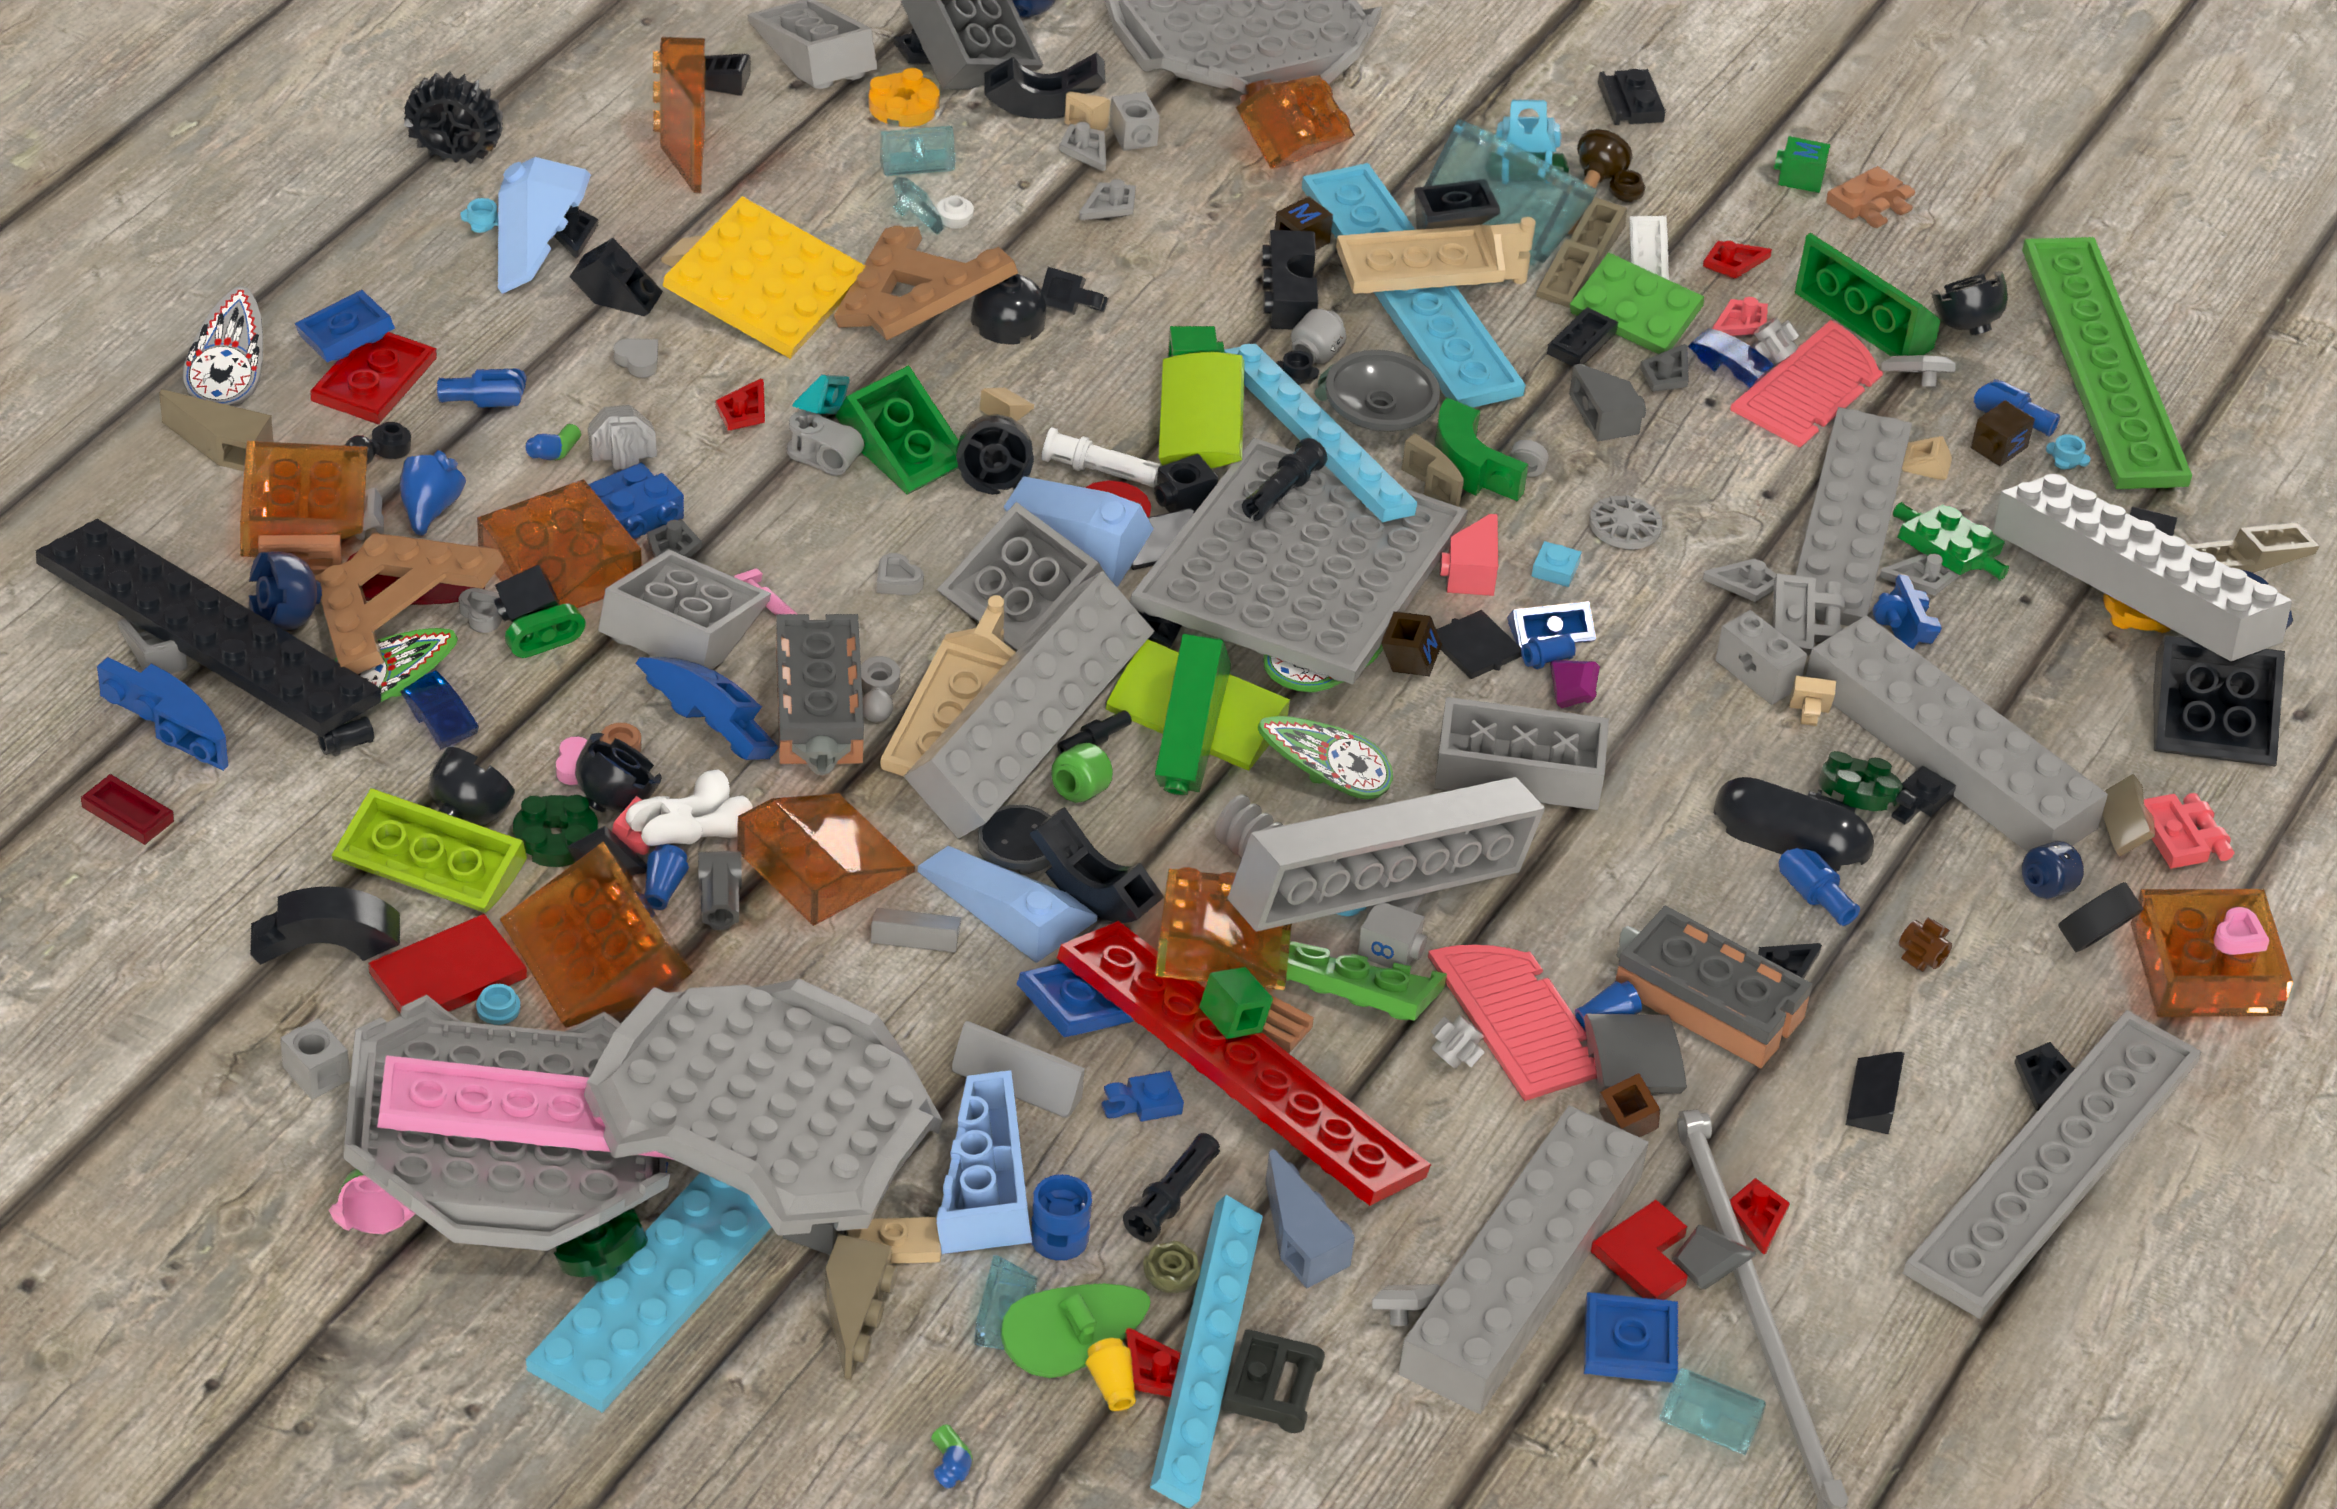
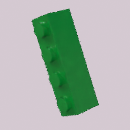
M1812 233L1806 235L1795 294L1891 357L1920 356L1934 349L1941 319L1922 304Z

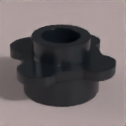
M1294 350L1287 352L1283 357V361L1276 362L1298 385L1305 383L1308 379L1315 380L1319 377V369L1313 367V358L1304 351Z

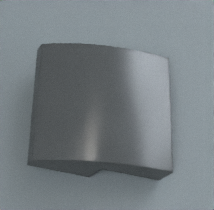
M1586 1014L1584 1016L1588 1057H1595L1598 1092L1640 1073L1651 1093H1682L1687 1088L1681 1050L1669 1015Z

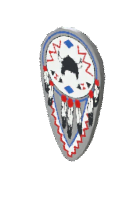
M238 286L223 296L212 308L197 333L183 366V383L189 396L236 406L243 403L255 392L260 382L263 365V327L257 301L247 287Z

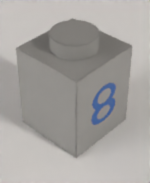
M1388 903L1374 905L1361 927L1358 955L1368 957V961L1391 969L1393 963L1409 966L1413 958L1417 960L1421 958L1426 947L1427 936L1422 934L1425 917Z

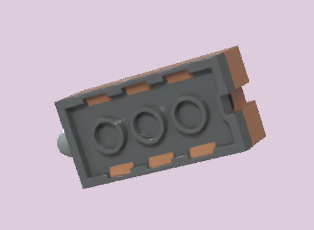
M776 614L780 764H808L815 774L825 775L832 771L836 764L863 763L864 720L858 614H825V620H809V614Z
M1666 905L1642 931L1626 926L1620 933L1619 947L1616 954L1617 958H1619V966L1615 981H1618L1620 984L1629 981L1636 989L1643 1005L1661 1015H1669L1672 1021L1759 1068H1762L1779 1049L1781 1036L1788 1038L1805 1018L1812 983Z

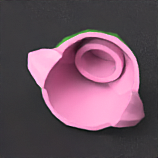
M356 1168L349 1173L339 1189L338 1202L329 1209L333 1220L343 1229L349 1231L351 1228L370 1234H386L402 1227L406 1221L415 1215L409 1208Z

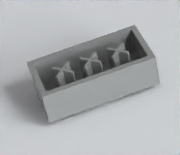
M1446 697L1434 789L1451 791L1517 777L1540 803L1598 810L1605 775L1609 718Z

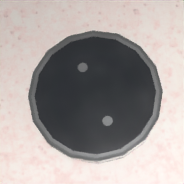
M1007 805L1001 807L987 823L978 828V851L984 860L1006 869L1019 870V874H1031L1043 870L1050 865V862L1029 833L1051 815L1042 809L1028 805Z

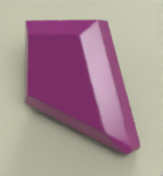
M1563 660L1550 662L1556 704L1561 709L1583 702L1590 703L1596 698V687L1600 666L1596 662Z

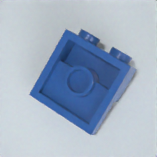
M642 462L574 490L575 503L615 546L645 535L651 530L666 525L670 520L684 518V494L663 472L654 476Z

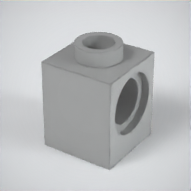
M1146 91L1113 96L1111 99L1110 127L1123 151L1157 146L1160 116Z
M319 1018L302 1027H297L290 1033L280 1037L283 1068L311 1100L350 1080L348 1050Z

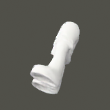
M718 769L706 771L699 776L695 783L694 794L689 797L669 799V796H655L634 803L626 813V822L634 831H642L641 838L647 846L671 843L690 845L697 842L700 837L734 838L748 834L753 827L754 811L749 799L743 795L729 798L730 787L728 779Z

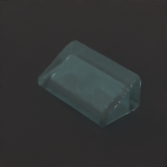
M942 126L881 132L880 163L884 175L889 177L954 171L955 148L953 127Z
M993 1255L977 1316L974 1345L1005 1350L1000 1336L1002 1319L1013 1303L1024 1296L1035 1293L1038 1278L997 1255Z
M1681 1368L1674 1380L1659 1420L1746 1455L1762 1423L1766 1402Z

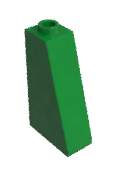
M1188 634L1182 635L1155 770V777L1159 786L1164 787V791L1170 794L1188 795V791L1200 793L1231 669L1230 659L1222 639Z

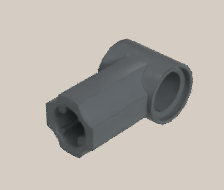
M741 851L698 852L699 890H702V923L710 925L713 930H728L730 926L739 922V890L742 889Z

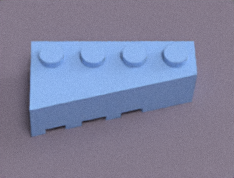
M1012 1071L969 1075L966 1078L957 1120L958 1130L956 1139L952 1143L949 1172L945 1176L942 1205L938 1209L936 1219L941 1254L1032 1243Z

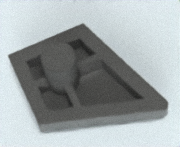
M1686 344L1641 361L1640 369L1652 392L1688 387V347Z
M682 519L670 520L666 525L647 532V540L653 558L668 549L690 558L702 548V541Z
M1698 1225L1672 1259L1700 1289H1707L1755 1257L1756 1252L1704 1225Z

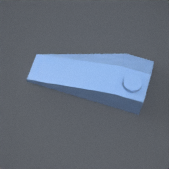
M951 846L945 847L918 865V873L1036 963L1097 921L1095 913L1067 892Z

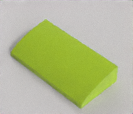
M1201 352L1163 359L1159 460L1162 466L1199 454L1211 469L1242 461L1245 363L1242 355Z
M1147 639L1119 678L1106 703V710L1115 714L1126 710L1133 722L1163 734L1179 652ZM1229 674L1210 755L1250 771L1269 746V743L1260 735L1258 724L1263 718L1288 716L1290 699Z
M370 788L331 855L335 861L484 913L489 911L499 901L527 860L523 840Z

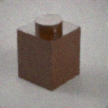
M1640 1073L1600 1092L1599 1112L1605 1122L1639 1138L1659 1128L1660 1108Z

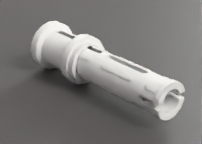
M1053 427L1050 428L1042 451V461L1049 462L1052 459L1073 465V470L1076 471L1085 470V468L1094 469L1153 488L1157 484L1158 467H1161V463L1143 460L1135 456L1093 445L1088 437L1083 436L1081 439L1060 434L1058 429Z

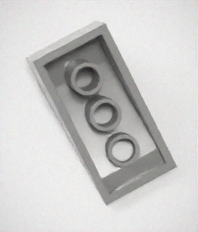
M798 0L748 14V21L797 78L813 88H827L833 85V81L843 78L848 80L859 79L865 76V72L877 69L872 29L817 0Z

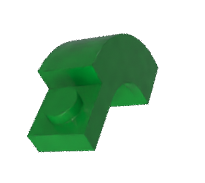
M1446 397L1439 410L1434 446L1444 453L1464 478L1462 489L1477 496L1481 489L1485 488L1518 502L1525 492L1529 464L1484 445L1477 438L1480 410Z

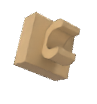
M1803 676L1795 677L1790 693L1789 708L1802 709L1801 724L1817 726L1818 717H1820L1821 712H1830L1835 697L1836 681Z

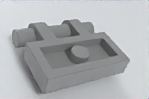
M1776 574L1774 579L1773 628L1810 656L1814 642L1822 643L1843 630L1840 627L1841 613L1845 611V597L1841 595V583L1829 581L1826 583L1825 593L1816 592V577ZM1815 609L1825 613V625L1815 624Z

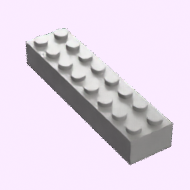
M2048 474L2043 478L2020 483L2018 486L2001 491L1993 533L2229 661H2234L2283 643L2292 600L2278 593L2275 587L2261 584L2247 577L2244 571L2226 566L2217 561L2212 554L2200 552L2186 545L2183 539L2167 535L2156 529L2153 523L2139 520L2127 514L2124 508L2106 503L2097 498L2094 492L2080 489L2068 483L2067 479L2061 475Z
M1100 571L1074 587L903 777L958 839L984 825L1153 634L1154 630L1103 571Z
M1867 615L1812 648L1806 677L1836 681L1835 697L1832 705L1917 769L1923 765L1955 784V798L2027 852L2032 848L2054 841L2067 842L2073 846L2098 829L2108 796L2105 791Z
M1517 777L1252 832L1227 899L1257 932L1518 873L1527 855L1545 807Z
M1569 1105L1404 1339L1398 1375L1481 1414L1590 1254L1592 1242L1602 1236L1642 1177L1649 1142Z

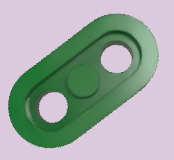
M561 604L513 621L505 633V642L515 656L528 658L574 642L583 633L586 622L574 605Z

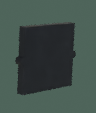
M1479 610L1461 619L1453 618L1450 624L1436 629L1442 643L1440 650L1470 679L1493 669L1499 671L1502 665L1522 657V648L1483 610Z

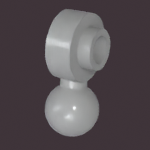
M875 656L868 658L861 664L862 690L866 693L862 698L863 715L870 721L881 722L886 720L893 711V701L890 695L899 688L900 668L894 660L888 657Z

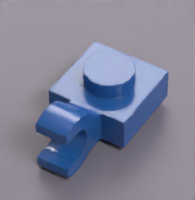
M1170 1071L1128 1078L1127 1086L1120 1082L1104 1086L1108 1100L1102 1101L1101 1105L1107 1118H1118L1125 1114L1136 1112L1140 1122L1182 1114L1184 1101Z

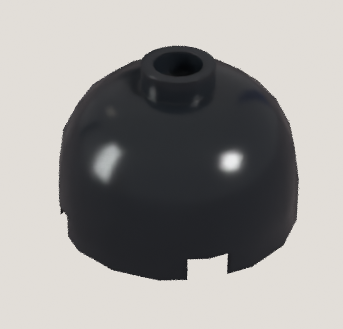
M1994 271L1995 279L1986 280L1983 273L1944 285L1946 291L1944 294H1940L1937 289L1934 290L1931 295L1940 319L1953 329H1969L1970 335H1978L1992 329L1990 323L1999 319L2007 307L2008 290L2003 272Z
M1015 274L974 296L971 323L973 327L974 325L979 327V334L987 340L999 344H1020V338L1031 335L1032 340L1037 338L1044 330L1046 321L1045 298L1039 286L1028 277Z
M1000 414L983 415L970 422L961 433L956 448L957 464L964 481L975 490L991 495L1001 494L999 490H1008L1012 487L1014 490L1023 476L1029 477L1034 463L1032 441L1024 427L1012 417Z
M593 733L583 746L575 768L578 785L586 795L589 806L603 813L607 809L614 812H623L636 796L642 800L649 799L662 779L660 773L655 777L650 773L654 766L652 762L638 750L617 738L609 744L600 741L604 734Z
M448 747L436 761L429 777V791L433 802L440 808L438 811L480 826H485L499 818L514 798L515 789L511 783L491 765L487 770H484L474 764L478 758L474 754L460 748Z

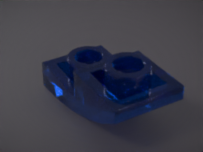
M1711 328L1705 330L1688 345L1697 355L1698 359L1705 365H1708L1714 372L1725 364L1732 371V374L1749 388L1762 379L1774 366L1764 355L1745 342Z
M437 670L422 676L400 691L418 723L424 721L440 750L478 733L479 725L456 691Z

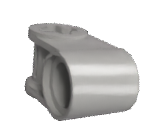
M809 411L796 412L789 419L792 438L787 444V454L795 461L806 463L830 475L838 476L842 475L863 451L864 440L861 434L850 426L839 424Z

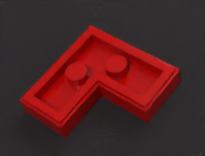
M1654 1200L1592 1242L1590 1252L1643 1298L1665 1300L1686 1286L1688 1275L1662 1252L1686 1236L1688 1226L1657 1200Z

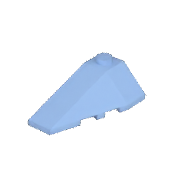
M534 157L523 163H513L505 170L498 193V289L502 294L534 278L551 250V247L547 244L557 231H563L568 223L564 215L570 206H579L584 198L591 176L587 169Z
M1026 476L1022 477L1004 505L1006 512L1016 502L1099 562L1108 578L1116 587L1119 586L1154 530L1142 506L1138 503L1109 492Z

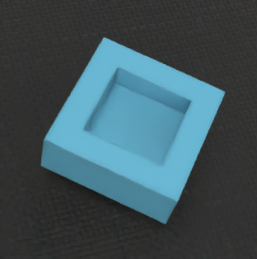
M1544 541L1533 564L1531 577L1569 587L1580 564L1582 551Z

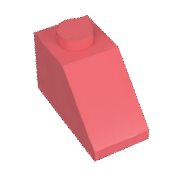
M1488 514L1451 536L1449 553L1442 552L1440 559V576H1447V593L1494 596L1498 572V514Z

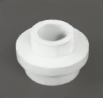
M958 195L944 198L937 205V215L941 223L948 228L959 229L967 226L974 214L973 204Z

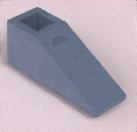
M1275 1149L1269 1151L1265 1181L1280 1259L1306 1288H1309L1351 1266L1355 1237L1349 1225L1344 1221H1340L1327 1207L1321 1194L1317 1191H1312L1302 1180L1296 1167L1292 1163L1286 1162Z

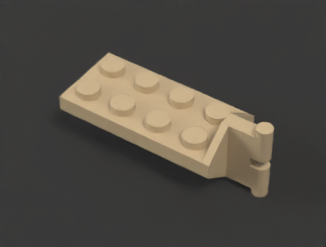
M1524 217L1521 219V223L1483 224L1337 236L1336 249L1353 294L1393 290L1405 291L1431 287L1442 288L1445 286L1469 284L1479 285L1482 283L1504 282V280L1512 279L1517 284H1524L1527 281L1531 256L1528 251L1532 249L1536 221L1531 217Z
M994 595L988 599V606L976 628L945 635L880 759L882 770L904 776L1016 653L1004 643V599L1001 596Z

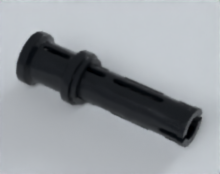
M1304 438L1296 444L1295 452L1293 454H1286L1280 459L1278 470L1243 501L1242 510L1244 514L1250 519L1259 510L1253 517L1254 521H1258L1292 488L1301 487L1306 484L1311 477V473L1323 468L1328 460L1326 450L1321 443L1315 439Z
M1199 1133L1188 1149L1168 1170L1167 1174L1160 1181L1150 1183L1145 1188L1142 1195L1143 1199L1139 1204L1130 1207L1124 1213V1226L1133 1237L1143 1242L1154 1241L1161 1232L1163 1222L1177 1214L1180 1210V1198L1220 1153V1144L1213 1136L1207 1133Z

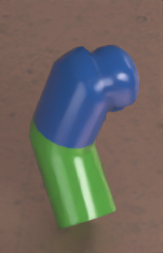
M567 424L558 435L537 434L527 440L526 452L532 458L553 461L561 460L580 439L581 431L577 426Z
M945 1424L936 1429L931 1438L943 1454V1463L935 1468L934 1477L943 1487L951 1489L958 1480L963 1482L968 1476L973 1457L971 1451L949 1424Z

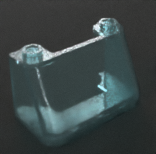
M1459 118L1424 185L1432 186L1486 179L1500 206V214L1483 224L1521 223V219L1524 217H1531L1536 221L1532 249L1528 251L1531 254L1529 264L1535 266L1537 261L1545 263L1590 206L1598 191L1597 188L1496 134Z

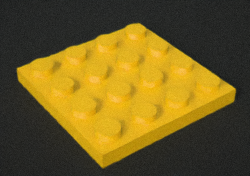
M741 196L664 276L662 286L791 359L840 306L848 290L866 265Z

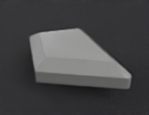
M1079 122L1076 125L1070 124L1060 143L1059 151L1100 171H1105V131L1092 129L1086 122Z
M1114 179L1110 183L1100 182L1079 211V219L1095 220L1133 215L1136 185H1125L1121 179Z
M1925 355L1892 356L1882 362L1881 371L1922 373V387H1936L1937 373L1955 372L1956 364L1948 357Z
M1921 554L1882 568L1880 577L1896 583L1895 579L1899 574L1909 576L1914 589L1926 591V594L1935 596L1957 579L1958 574L1942 565L1943 559L1940 555L1930 554L1927 556Z
M1754 558L1704 571L1703 580L1756 602L1774 591L1776 574L1767 568L1763 561Z
M1437 1284L1387 1285L1372 1299V1309L1390 1310V1325L1406 1326L1408 1325V1310L1427 1308L1441 1286Z

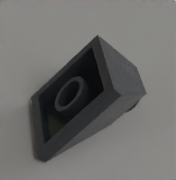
M1486 179L1414 188L1417 230L1482 225L1500 214V206Z

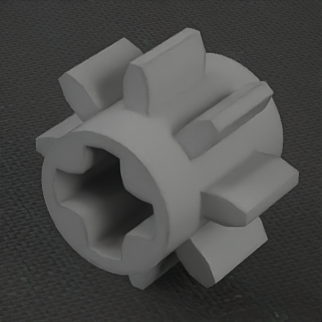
M1777 317L1772 318L1754 332L1758 341L1752 344V346L1763 361L1771 357L1773 362L1777 364L1798 349L1793 340L1797 339L1800 335L1789 320L1781 324Z
M1461 1015L1454 1022L1449 1021L1444 1016L1431 1031L1434 1034L1433 1036L1438 1039L1431 1048L1455 1069L1462 1062L1467 1063L1472 1068L1485 1053L1482 1047L1478 1045L1484 1035Z

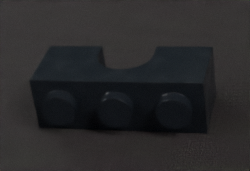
M1270 230L1269 245L1262 244L1261 267H1268L1263 268L1262 290H1269L1264 291L1263 313L1270 314L1271 329L1293 330L1309 311L1318 309L1317 278H1313L1316 257L1315 233L1312 231Z

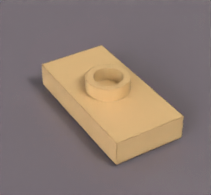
M937 1217L872 1219L868 1228L847 1230V1236L892 1246L891 1264L940 1262L941 1260Z

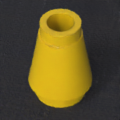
M1107 1338L1094 1343L1087 1351L1088 1359L1086 1360V1366L1105 1401L1108 1403L1109 1409L1111 1411H1122L1132 1407L1136 1403V1398L1134 1395L1130 1349L1124 1346L1123 1341L1118 1338Z

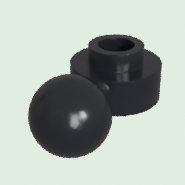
M385 422L373 429L372 439L362 435H356L348 439L343 449L345 459L353 466L362 467L368 465L373 460L375 454L387 459L402 458L410 452L411 432L397 422Z

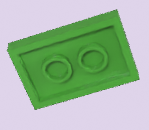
M1608 252L1570 303V313L1578 316L1586 307L1618 322L1616 335L1660 354L1675 346L1704 306V296Z

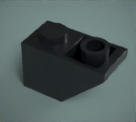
M614 238L584 254L569 276L594 304L640 316L648 315L663 293L654 280L647 275Z

